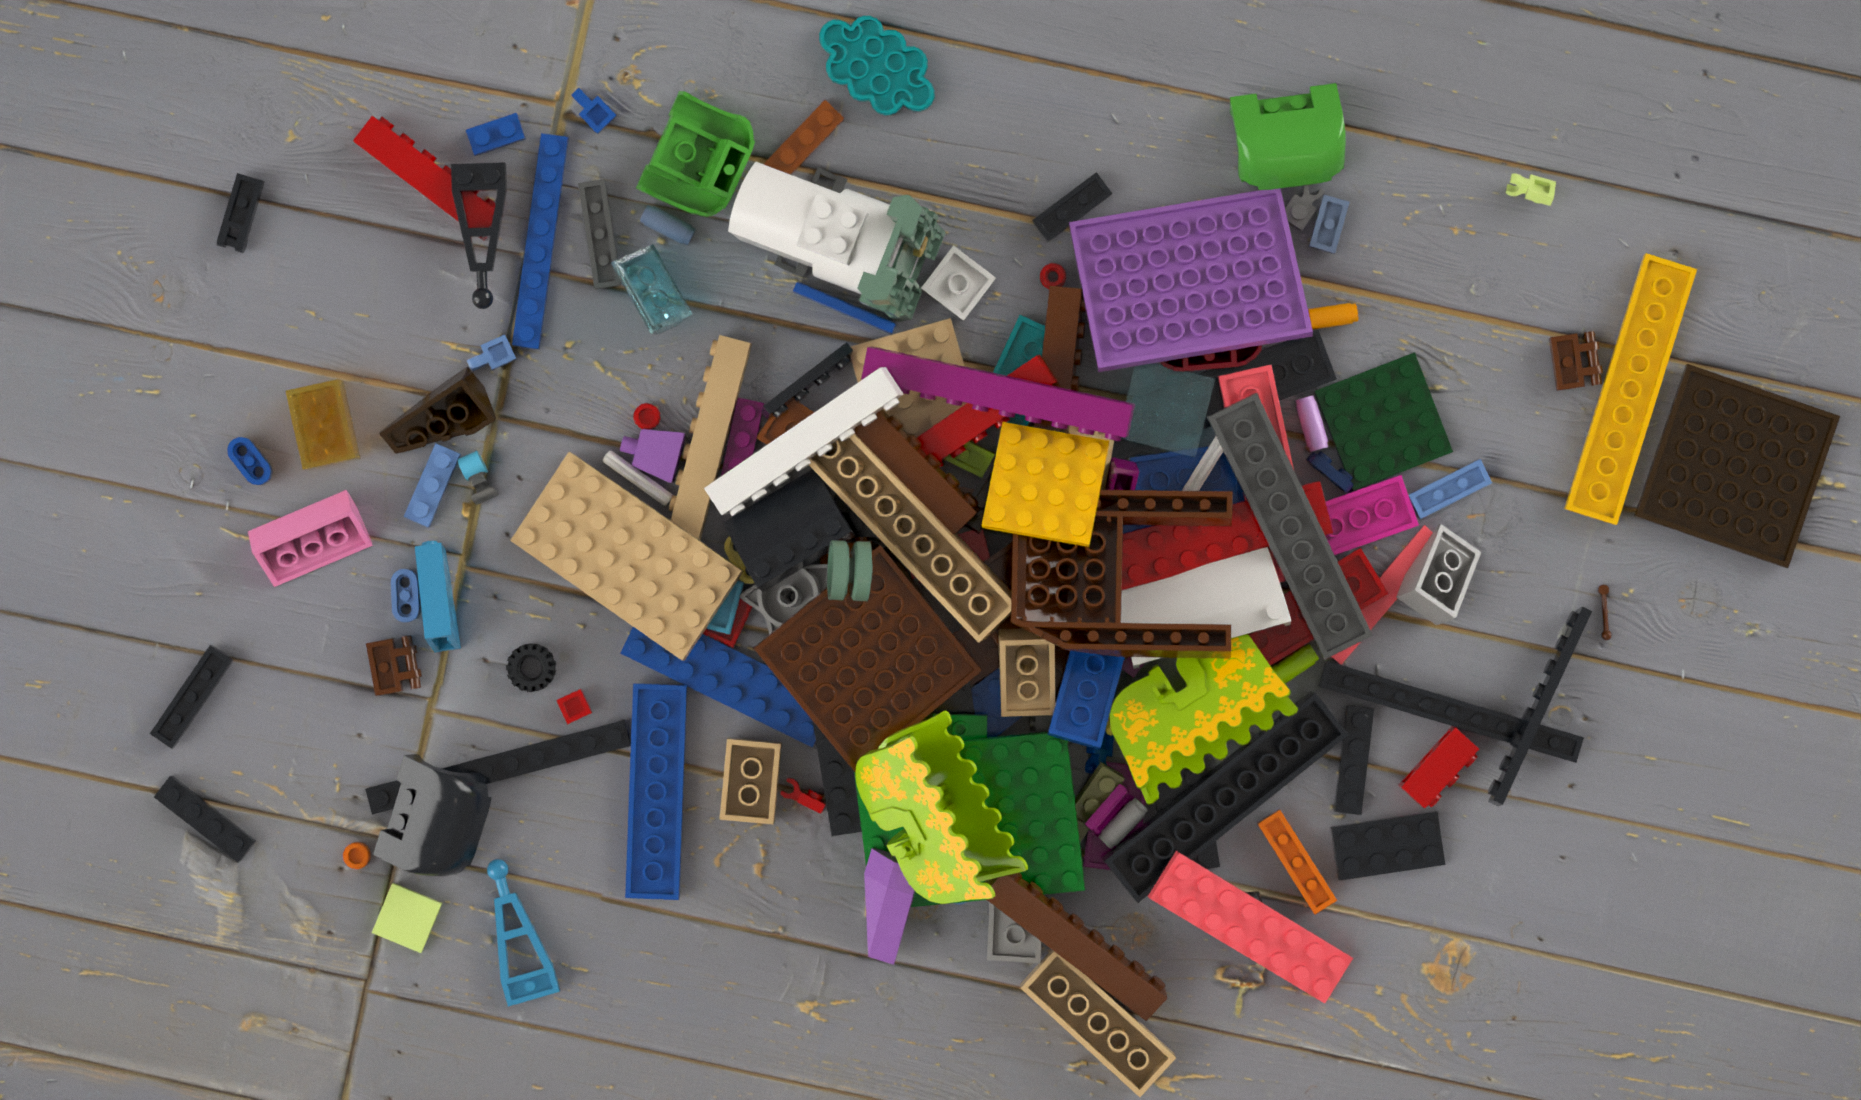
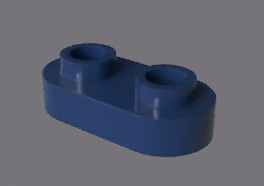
M1319 451L1318 454L1312 452L1307 457L1306 461L1314 469L1346 494L1354 486L1351 482L1353 477L1344 469L1336 470L1331 466L1332 460L1322 451Z

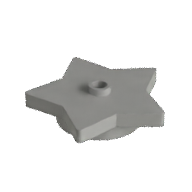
M828 564L808 565L764 592L754 584L741 593L740 598L763 614L769 634H771L827 588ZM795 592V600L792 602L790 595Z

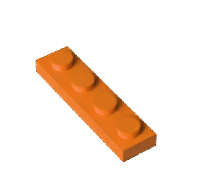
M1278 809L1259 821L1257 825L1313 914H1317L1336 902V897L1281 810Z

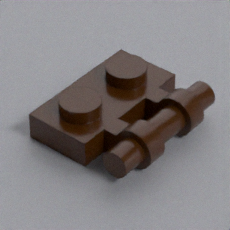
M1594 331L1584 333L1585 343L1582 344L1578 342L1577 333L1549 338L1556 391L1585 387L1584 376L1590 375L1591 386L1602 384L1601 374L1603 369L1602 365H1599L1597 350L1600 349L1599 341H1596ZM1580 352H1587L1589 367L1582 368Z
M412 635L401 637L403 647L397 649L395 648L394 638L366 643L375 696L403 691L401 680L409 679L411 689L421 688L419 677H422L421 669L417 667L415 653L418 652L417 646L413 645ZM405 655L407 671L400 672L397 657Z

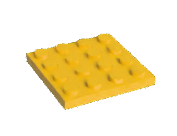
M1002 422L982 528L1089 547L1110 441Z

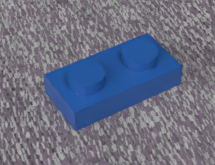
M517 113L466 129L475 156L526 139Z

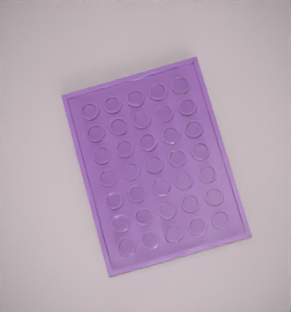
M1281 188L1259 190L1069 222L1098 372L1312 337L1313 335Z

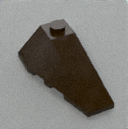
M466 367L385 427L379 434L394 453L398 454L425 447L426 444L441 440L445 442L453 437L475 434L495 421L496 416L485 387L470 368Z

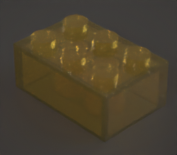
M336 379L285 391L303 470H313L361 459L343 380Z

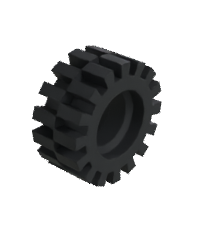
M530 643L519 646L508 657V664L506 665L508 679L512 681L514 687H518L521 691L534 692L544 689L553 681V677L556 675V661L553 659V654L546 647L540 646V644ZM528 657H534L541 663V672L535 678H528L522 673V662Z

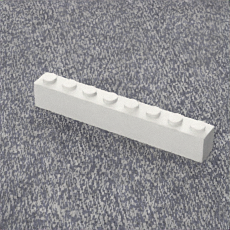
M881 367L704 489L721 515L730 513L731 516H734L746 508L744 503L751 498L753 501H756L766 495L767 491L765 489L773 483L775 486H778L788 480L789 476L787 474L795 468L798 472L810 465L809 459L817 453L820 457L832 450L831 444L839 438L841 441H845L854 435L855 431L853 429L861 423L863 426H867L876 420L877 416L875 414L883 408L885 411H889L900 403L898 398L904 394L887 368Z

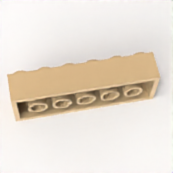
M1052 949L1041 960V963L1020 983V988L1139 1097L1147 1091L1176 1059L1175 1054L1106 990Z

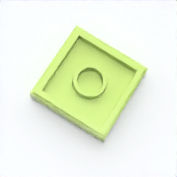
M393 882L372 933L422 953L443 903Z

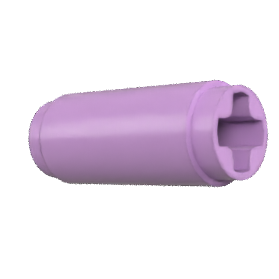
M1314 396L1296 400V410L1310 452L1327 448L1328 439Z

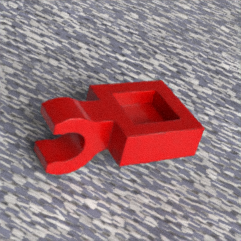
M788 778L787 782L794 786V791L787 793L782 790L780 794L784 798L793 799L797 803L821 814L826 805V802L822 801L824 796L809 789L808 793L801 791L799 783L793 778Z

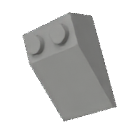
M1442 524L1438 525L1405 574L1396 598L1435 625L1456 619L1481 552Z

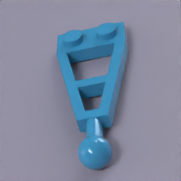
M501 859L492 860L487 866V873L491 879L495 880L500 896L494 899L500 980L508 1007L560 992L551 959L517 893L510 894L505 878L508 874V865ZM511 902L523 927L506 931L503 904ZM527 934L544 968L510 978L506 940Z

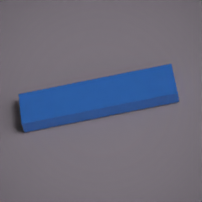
M796 282L793 289L795 294L891 335L896 327L894 322L803 283Z

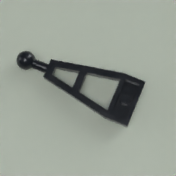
M506 163L451 164L452 194L469 268L471 272H476L477 289L472 294V302L477 308L486 309L493 303V294L488 289L487 272H493L507 193ZM497 191L491 228H469L461 192ZM472 237H490L486 263H477Z

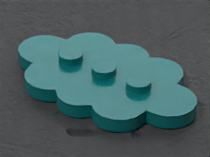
M872 16L859 17L851 25L842 20H831L822 26L819 33V41L821 47L830 54L826 62L827 75L833 83L847 85L849 94L854 100L859 102L870 101L872 108L883 116L894 115L903 106L913 112H922L932 105L935 99V90L932 83L924 77L928 69L926 54L915 46H907L906 40L900 32L896 30L884 31L882 23Z

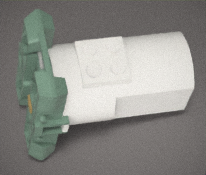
M758 162L753 164L741 184L732 208L728 232L741 241L812 267L814 277L861 294L859 301L862 304L885 312L896 322L912 320L922 294V289L919 287L917 279L925 259H936L946 233L937 223L939 216L935 212L928 210V208L921 207L910 195L893 197L889 205L850 189H845L838 193Z

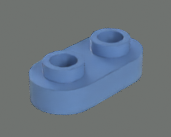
M400 569L391 578L392 613L400 622L414 621L420 613L418 576L410 569ZM404 577L410 580L408 587H403L401 584V580ZM405 604L411 606L409 614H405L402 610Z

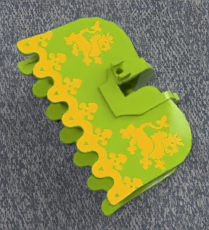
M1248 634L1231 638V659L1177 658V670L1186 684V687L1178 693L1175 692L1157 664L1148 672V676L1132 683L1115 698L1109 714L1111 731L1127 761L1138 789H1141L1147 804H1153L1159 799V784L1166 783L1170 788H1178L1182 784L1181 771L1183 769H1189L1194 774L1202 773L1205 769L1203 760L1205 755L1211 754L1216 759H1224L1228 754L1226 744L1229 740H1234L1239 745L1248 744L1251 740L1249 732L1251 726L1256 725L1264 731L1270 730L1274 725L1272 714L1275 711H1280L1285 716H1292L1297 713V706L1288 697L1291 693L1290 689L1274 672Z
M946 710L930 719L891 734L878 749L870 750L861 756L856 765L855 777L857 788L871 820L876 821L880 828L890 831L904 826V829L892 837L886 846L891 855L896 857L904 877L916 893L928 901L940 904L992 899L995 897V891L991 885L981 883V881L1028 870V865L1024 858L1013 856L1010 853L1009 848L1014 845V838L1010 833L998 830L997 824L1001 821L1002 815L998 809L989 808L985 805L984 801L989 797V789L984 784H976L972 780V775L977 771L976 764L970 759H962L959 753L964 748V741L961 737L950 735L947 732V727L951 725L952 719Z

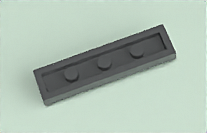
M601 179L578 183L594 289L622 286L606 180Z

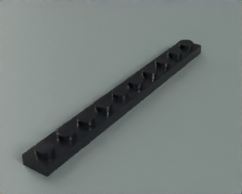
M1326 660L1318 684L1319 687L1507 743L1511 742L1515 732H1520L1524 725L1521 718ZM1540 724L1529 749L1577 763L1584 737Z
M621 720L441 769L456 773L478 772L486 778L485 783L489 784L631 746L626 722ZM396 780L365 789L372 815L394 808L401 782Z

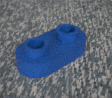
M238 437L229 443L227 448L228 456L248 482L254 485H264L269 482L273 474L272 466L250 439ZM241 446L247 448V453L244 456L239 454ZM258 467H262L264 471L261 477L255 474V470Z

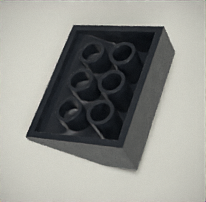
M813 469L723 522L746 569L757 588L762 592L828 554L831 540L848 542L856 537L823 479Z

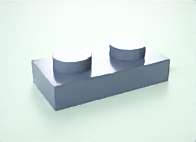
M1323 195L1308 247L1335 254L1349 207V201Z

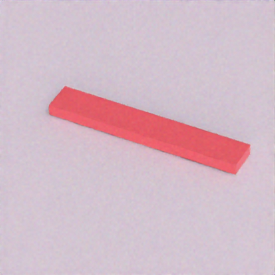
M1425 525L1421 527L1379 577L1389 594L1361 610L1370 630L1398 599L1396 596L1405 574L1433 532ZM1359 643L1331 657L1342 665Z

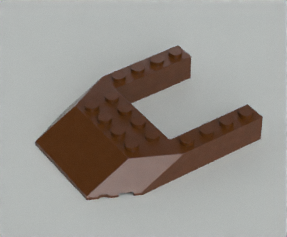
M1100 490L1089 547L1013 534L1011 623L1068 651L1117 657L1231 659V625L1121 623L1123 525L1232 526L1233 491Z

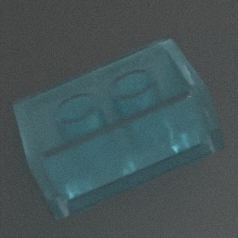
M654 244L611 263L651 334L659 335L670 330L693 314Z

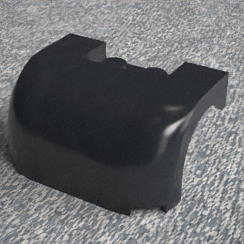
M418 754L404 755L396 778L397 781L401 782L391 818L387 829L380 830L373 855L414 874L449 876L460 873L467 866H470L473 861L489 812L492 797H488V788L485 783L486 778L478 772L456 773L440 769L425 762Z

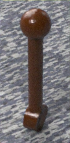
M1603 584L1598 587V593L1601 594L1604 630L1601 633V637L1604 640H1610L1612 633L1609 631L1606 595L1609 593V587Z

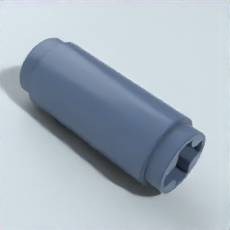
M647 205L640 219V222L644 223L645 226L681 244L689 245L696 231V228L692 227L691 224L655 206Z

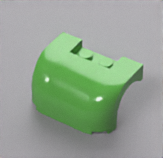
M1336 83L1310 86L1309 93L1262 100L1257 99V94L1230 97V115L1233 119L1236 134L1238 176L1241 182L1245 181L1250 185L1258 186V190L1287 188L1331 181L1334 175L1344 169L1346 147L1345 124Z
M679 91L668 114L670 118L650 163L646 164L635 189L690 214L709 217L725 209L731 200L754 147L753 129L750 124L751 122L744 116L726 112L699 100L685 91Z

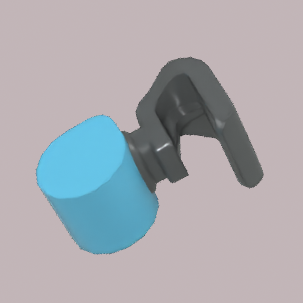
M478 451L457 459L465 479L472 481V485L476 489V493L471 496L472 501L476 505L499 495L498 491L491 487L484 477L488 470Z

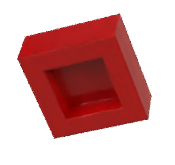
M582 689L556 700L567 725L593 713Z

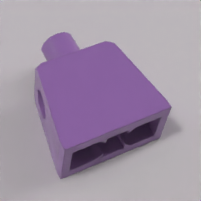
M641 429L639 439L623 437L620 451L634 455L632 466L674 484L686 434Z

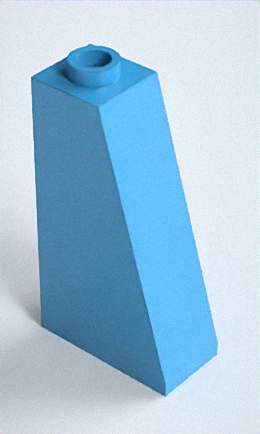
M437 541L423 542L421 546H415L425 640L435 653L461 649L446 549L442 543Z

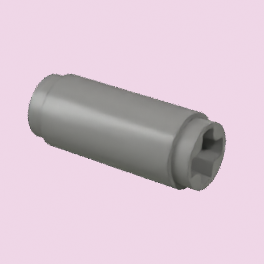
M1138 799L1130 800L1107 824L1098 837L1112 849L1146 816L1145 814L1149 810Z

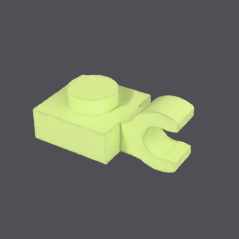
M1511 174L1510 183L1516 184V186L1507 184L1506 194L1518 196L1524 193L1527 200L1551 206L1554 199L1556 181L1531 174L1529 179L1519 174Z

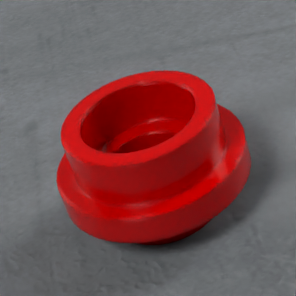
M1047 264L1040 272V282L1046 289H1049L1050 286L1062 287L1066 281V272L1059 264ZM1050 272L1057 273V281L1051 282L1048 279V274Z

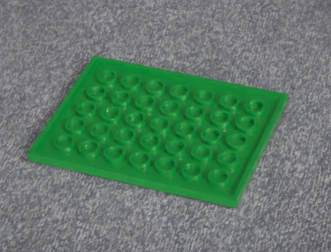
M1048 732L963 740L964 748L959 753L962 759H970L976 764L977 771L972 775V780L976 784H984L989 789V797L985 799V805L1000 811L1002 819L997 824L998 830L1008 832L1013 836L1014 845L1009 848L1010 853L1013 856H1021L1028 865V870L1020 872L1022 878L1028 883L1034 882L1042 889L1043 895L1085 891L1068 741L1047 735ZM856 783L867 866L872 847L890 852L886 845L892 837L904 829V826L885 831L878 826L876 821H872L860 797ZM915 891L911 907L940 905V903L928 901ZM986 899L967 900V901H960V902H953V903L971 902V901H982V900H986Z

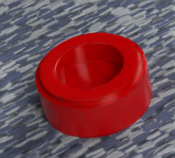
M644 403L635 409L633 418L639 428L652 430L659 425L661 414L656 406Z

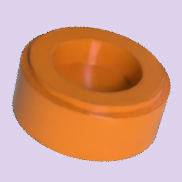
M362 842L349 844L343 852L345 864L352 869L365 867L371 860L370 848Z

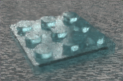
M1154 363L1135 366L1126 402L1135 404L1129 436L1126 438L1121 437V439L1195 458L1215 379L1186 371H1173Z

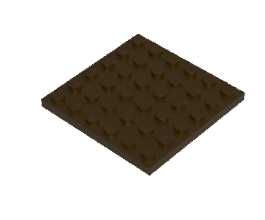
M1686 364L1634 517L1783 568H1789L1840 416Z

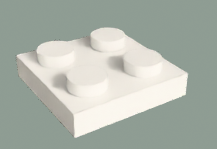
M953 245L921 289L964 321L995 281L996 277Z

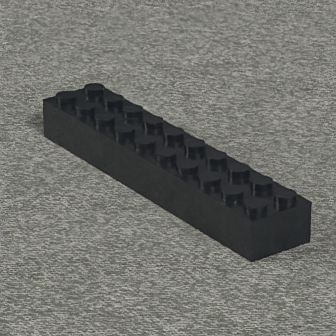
M1310 691L1295 703L1298 708L1296 714L1292 716L1281 714L1274 720V725L1270 730H1261L1248 744L1238 748L1101 858L1137 903L1149 895L1176 851L1193 860L1349 735L1315 692Z

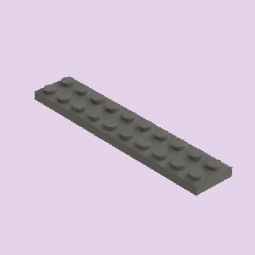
M1254 393L1207 416L1322 658L1327 659L1373 636L1258 394Z

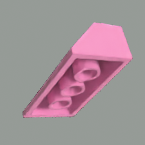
M347 490L248 531L252 553L274 587L373 546L358 508Z

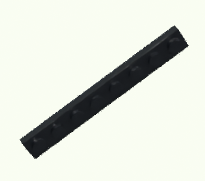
M1581 607L1576 612L1572 611L1566 621V625L1569 626L1565 636L1561 634L1556 642L1554 649L1558 651L1554 660L1550 658L1545 666L1543 673L1547 675L1543 684L1539 682L1532 695L1536 699L1532 707H1527L1521 721L1524 722V725L1520 732H1515L1510 742L1513 749L1509 756H1504L1499 766V770L1502 771L1498 780L1494 779L1489 787L1488 794L1491 795L1489 803L1496 806L1504 804L1592 613L1591 610Z

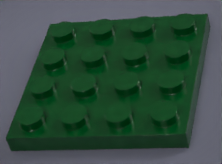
M1415 352L1314 391L1342 466L1353 477L1351 480L1354 484L1351 488L1352 491L1453 452Z

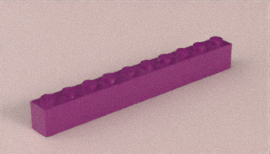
M867 347L861 379L863 380L881 367H886L903 394H909L910 390L920 392V397L936 400V396L947 398L946 403L962 406V402L973 404L972 409L988 412L989 408L998 409L999 415L1014 418L1016 413L1025 415V420L1029 422L1041 423L1042 419L1052 421L1051 426L1068 429V425L1079 427L1078 432L1088 435H1094V432L1098 431L1105 433L1104 438L1121 441V437L1126 438L1129 436L1135 408L1133 403L878 347Z

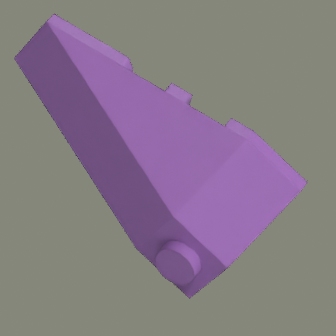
M872 847L864 873L868 957L894 965L915 890L904 877L896 857L892 856L890 852Z

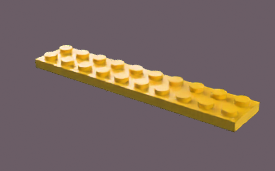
M1645 253L1643 255L1564 507L1565 510L1609 524H1618L1697 269Z

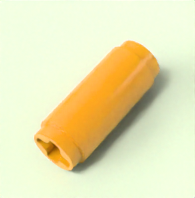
M1356 303L1308 309L1312 330L1358 322Z

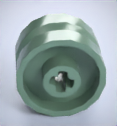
M830 541L827 565V595L829 600H844L849 584L850 596L853 601H868L873 571L870 542L855 541L849 558V547L846 541Z

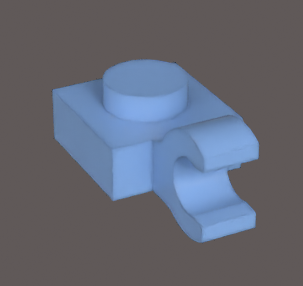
M504 334L480 345L484 353L468 359L467 363L472 372L487 364L490 365L493 371L517 359Z

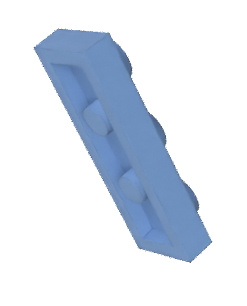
M435 443L404 514L405 518L430 528L457 466V459L461 456L460 453Z
M1478 459L1408 495L1418 518L1422 519L1491 484L1492 481L1481 459Z

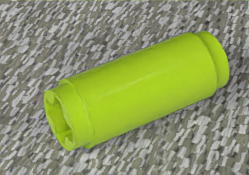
M1308 644L1305 647L1302 646L1271 668L1286 684L1316 664L1315 662L1319 658Z

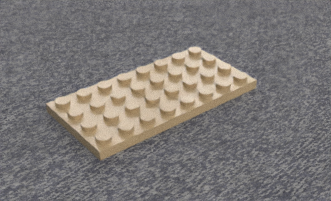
M572 452L567 453L510 540L682 661H685L744 572Z

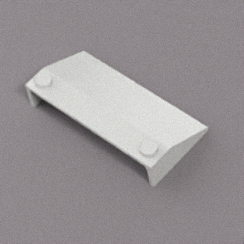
M1268 547L1212 562L1173 577L1122 590L1121 623L1231 625V638L1281 624L1285 626L1291 624L1288 607ZM1131 657L1134 669L1139 668V665L1142 663L1160 659L1156 657Z

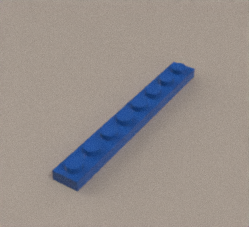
M541 133L512 346L540 350L569 140L565 136Z

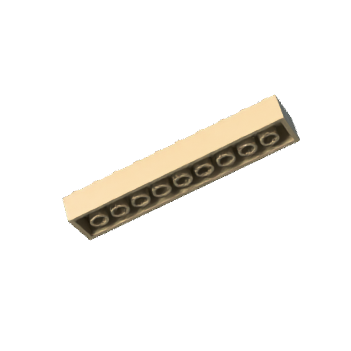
M856 434L845 441H841L839 438L831 444L833 449L823 456L819 457L817 453L809 459L811 462L809 466L978 643L984 641L1011 615L1012 591L957 534L953 535Z

